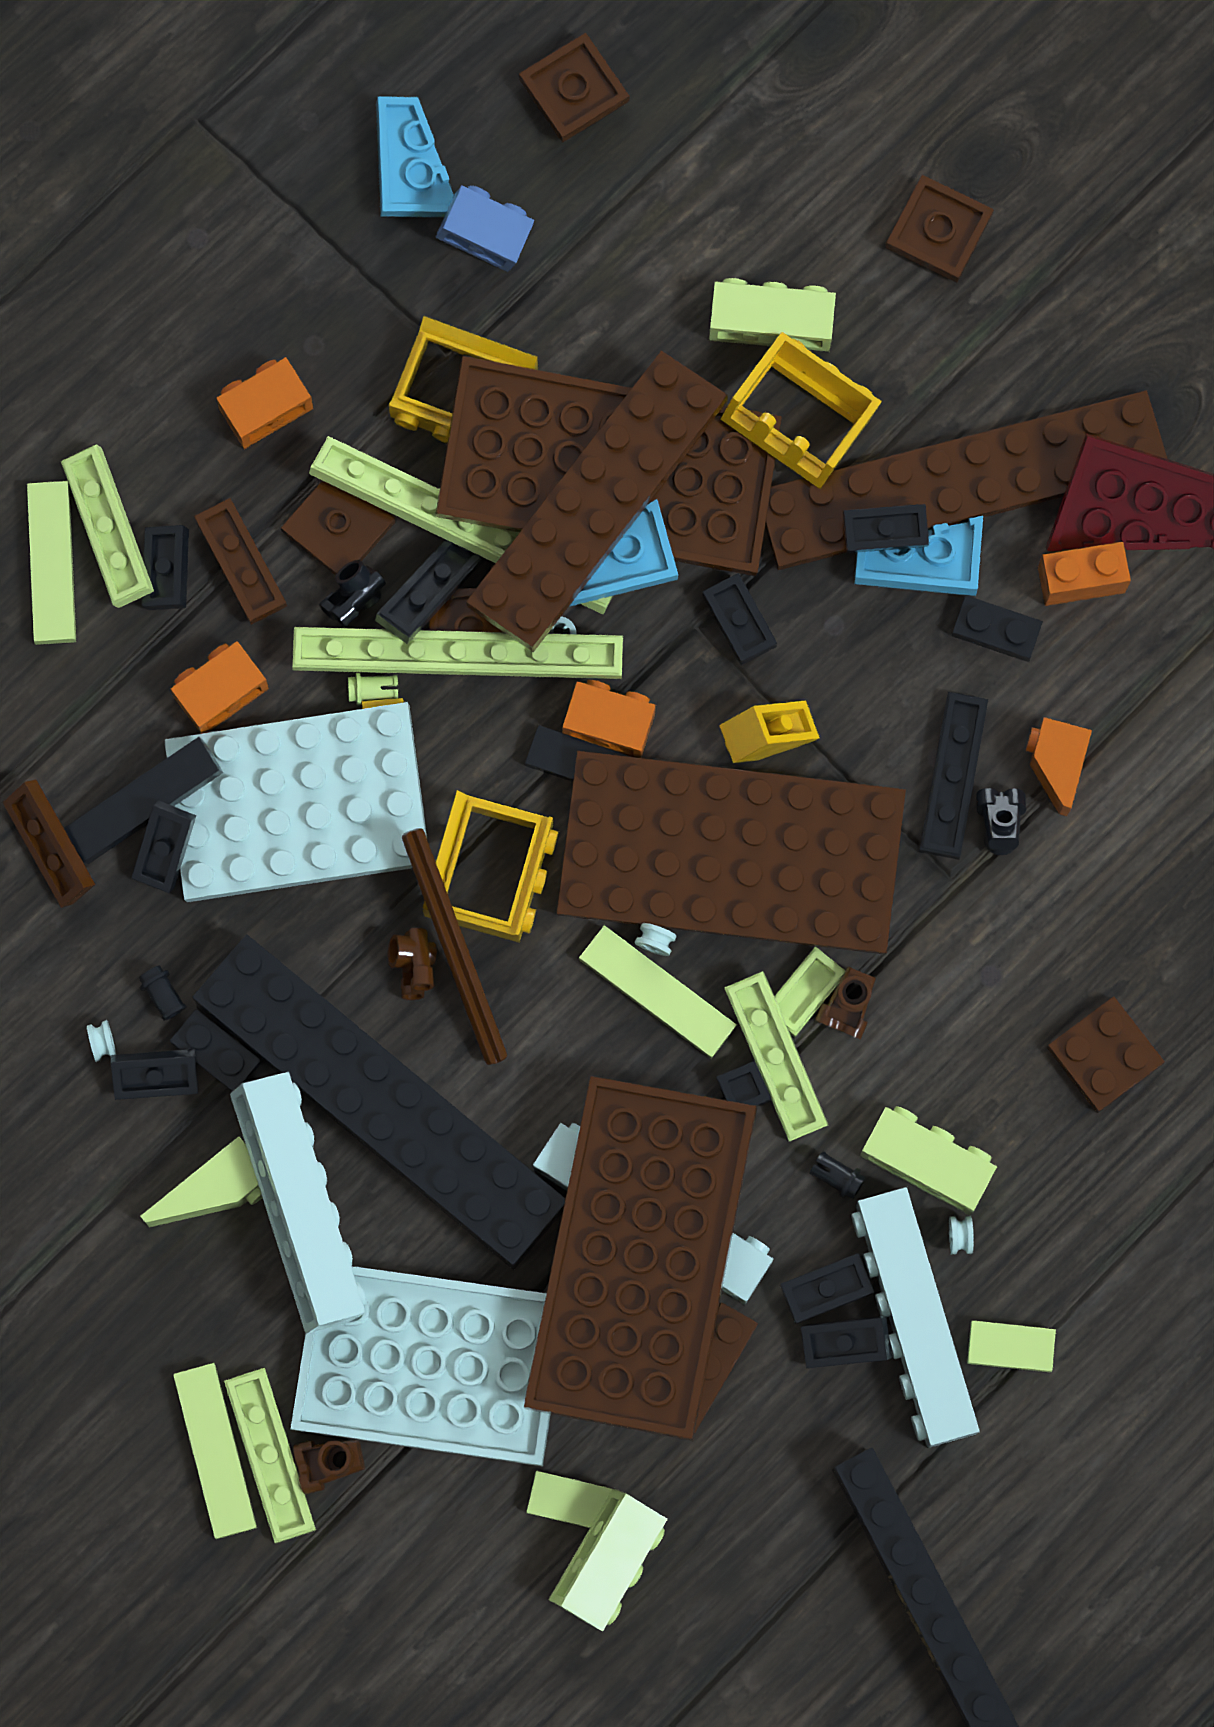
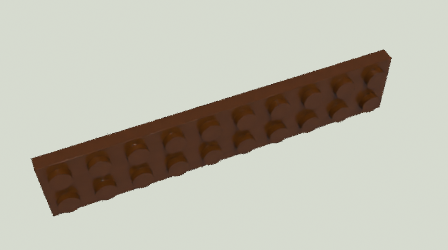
M1146 390L834 470L821 489L805 478L772 486L765 527L777 569L782 570L846 553L843 523L844 510L925 504L929 530L932 529L933 525L948 523V526L968 522L969 518L983 516L984 518L1064 497L1086 433L1167 459L1148 392Z

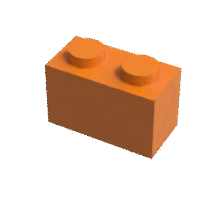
M287 357L278 362L270 360L256 370V375L244 382L236 380L228 384L221 390V395L216 398L220 412L243 449L313 410L311 396Z
M1123 542L1043 554L1038 565L1045 606L1123 594L1131 582Z
M238 641L231 646H228L226 643L217 647L207 657L209 660L197 670L191 667L182 672L174 680L176 685L170 688L174 699L200 734L208 733L269 689L266 678Z
M587 680L586 684L577 681L562 727V733L632 757L642 758L655 716L656 705L649 703L650 698L640 693L628 691L625 696L611 692V687L600 681Z

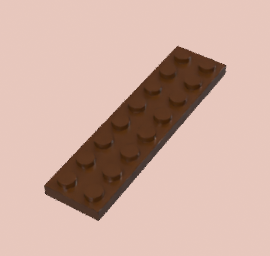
M661 351L466 601L467 607L534 652L726 404L728 395Z

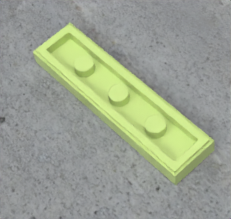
M96 444L61 461L112 604L120 608L154 592L102 448Z
M68 481L27 483L34 643L39 645L76 642Z
M605 925L579 957L582 963L710 1059L713 1058L736 1028L737 1024Z
M762 971L725 987V991L788 1140H795L828 1126V1122L765 973Z
M215 1363L173 1374L215 1539L256 1529L257 1525Z
M262 1368L225 1380V1386L274 1542L279 1543L316 1531L306 1496L300 1485L297 1467L266 1369Z

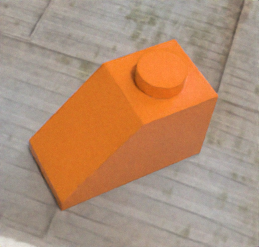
M1044 717L1039 729L1032 727L1026 751L1033 753L1030 766L1060 815L1068 816L1072 808L1092 730Z

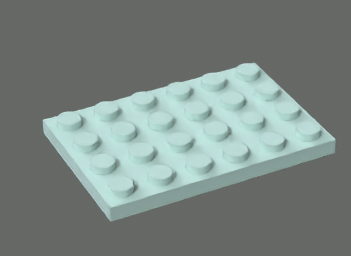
M408 702L165 739L166 755L168 758L197 737L202 738L223 771L220 776L174 806L197 815L180 868L183 895L186 902L410 869L412 865L403 844L402 835L410 830L422 828L427 838L411 712Z
M351 1266L355 1282H358L364 1291L365 1313L350 1322L305 1334L291 1430L543 1466L551 1414L527 1410L524 1408V1402L547 1293Z

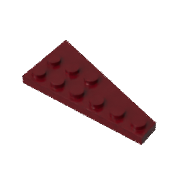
M1086 433L1049 536L1046 550L1080 549L1123 542L1126 550L1190 549L1193 547H1212L1214 549V474Z

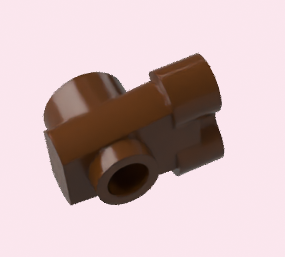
M411 928L404 935H392L389 941L388 963L391 968L403 969L401 994L405 1000L422 999L424 991L434 988L432 966L436 960L437 950L436 944L428 941L426 929Z
M848 966L829 1003L821 1004L815 1020L861 1039L868 1024L863 1019L876 978ZM851 983L859 984L862 989L861 995L856 999H850L846 995V988Z
M358 1439L341 1442L329 1441L321 1445H316L311 1440L293 1446L294 1457L299 1469V1481L304 1494L324 1490L325 1483L365 1469L361 1445ZM346 1452V1463L342 1468H339L336 1459L340 1453Z

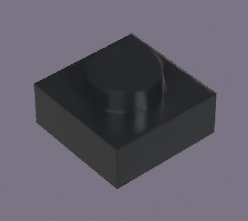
M755 1061L716 1077L726 1101L749 1104L756 1107L771 1101L770 1094Z

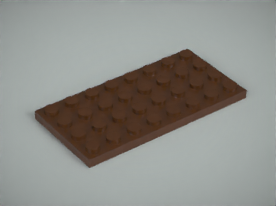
M463 356L460 364L435 517L521 532L632 388ZM724 405L649 503L656 499L658 500L674 561L755 576L759 568L775 457L720 420L727 408ZM749 410L759 418L763 414L762 412ZM772 415L776 420L773 428L780 431L782 416Z
M577 751L557 915L634 925L649 923L667 929L886 955L906 789Z
M590 1077L524 1402L525 1409L693 1441L755 1122L756 1106L599 1077Z

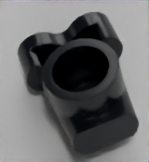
M361 560L351 561L344 565L336 574L335 581L340 588L334 593L331 592L319 603V606L333 621L337 620L343 627H346L359 615L358 612L361 609H368L380 600V590L386 582L376 570L367 565L365 566Z
M992 788L979 790L976 793V805L978 814L984 818L986 829L984 837L985 847L996 855L1010 854L1019 845L1020 816L1026 812L1025 793L1020 789H1009L1005 792H998Z

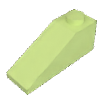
M238 1136L140 1217L151 1228L241 1207L247 1201L251 1205L257 1203L263 1197L246 1144Z

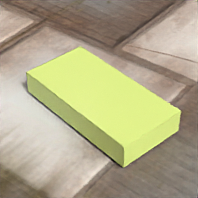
M814 947L774 996L790 1035L794 1038L818 1011L821 1004L836 989L845 973L843 968L817 947Z
M971 1321L967 1364L1051 1373L1056 1329Z
M536 1471L527 1513L590 1528L612 1489Z

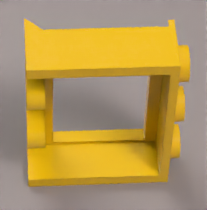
M423 316L419 333L392 401L389 403L390 417L395 418L394 422L405 429L416 431L420 427L433 432L432 436L444 443L448 442L452 413L407 397L429 341L447 347L456 353L466 354L477 359L538 370V358Z
M781 332L733 396L720 420L821 489L840 460L870 421L882 401L873 396L869 389L856 384L839 372L836 366L823 361L810 352L803 343ZM771 367L854 424L826 464L807 451L810 444L804 437L797 436L792 441L773 428L776 420L771 414L763 413L759 418L743 407V404Z
M457 790L436 860V865L447 894L471 812L534 829L508 922L453 907L459 926L520 943L522 932L529 934L531 932L536 909L530 908L534 893H542L547 870L541 869L545 853L553 855L559 831L552 830L553 817H545L479 799ZM424 901V916L431 918L426 902Z

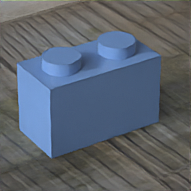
M461 186L454 194L435 238L509 272L516 264L535 220L527 217L526 211L514 204L505 203L502 205L490 199V194L479 187L468 186L467 188Z

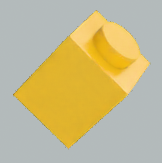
M806 700L753 706L719 725L733 763L761 760L819 739Z

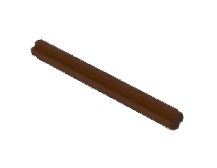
M422 828L410 830L402 835V841L483 1058L487 1065L499 1063L506 1059L507 1052L425 832Z

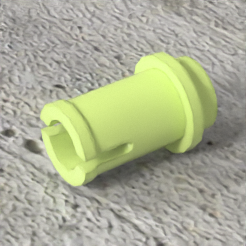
M359 672L356 673V677H348V701H357V705H361L362 701L398 699V689H381L382 686H397V674L361 677Z

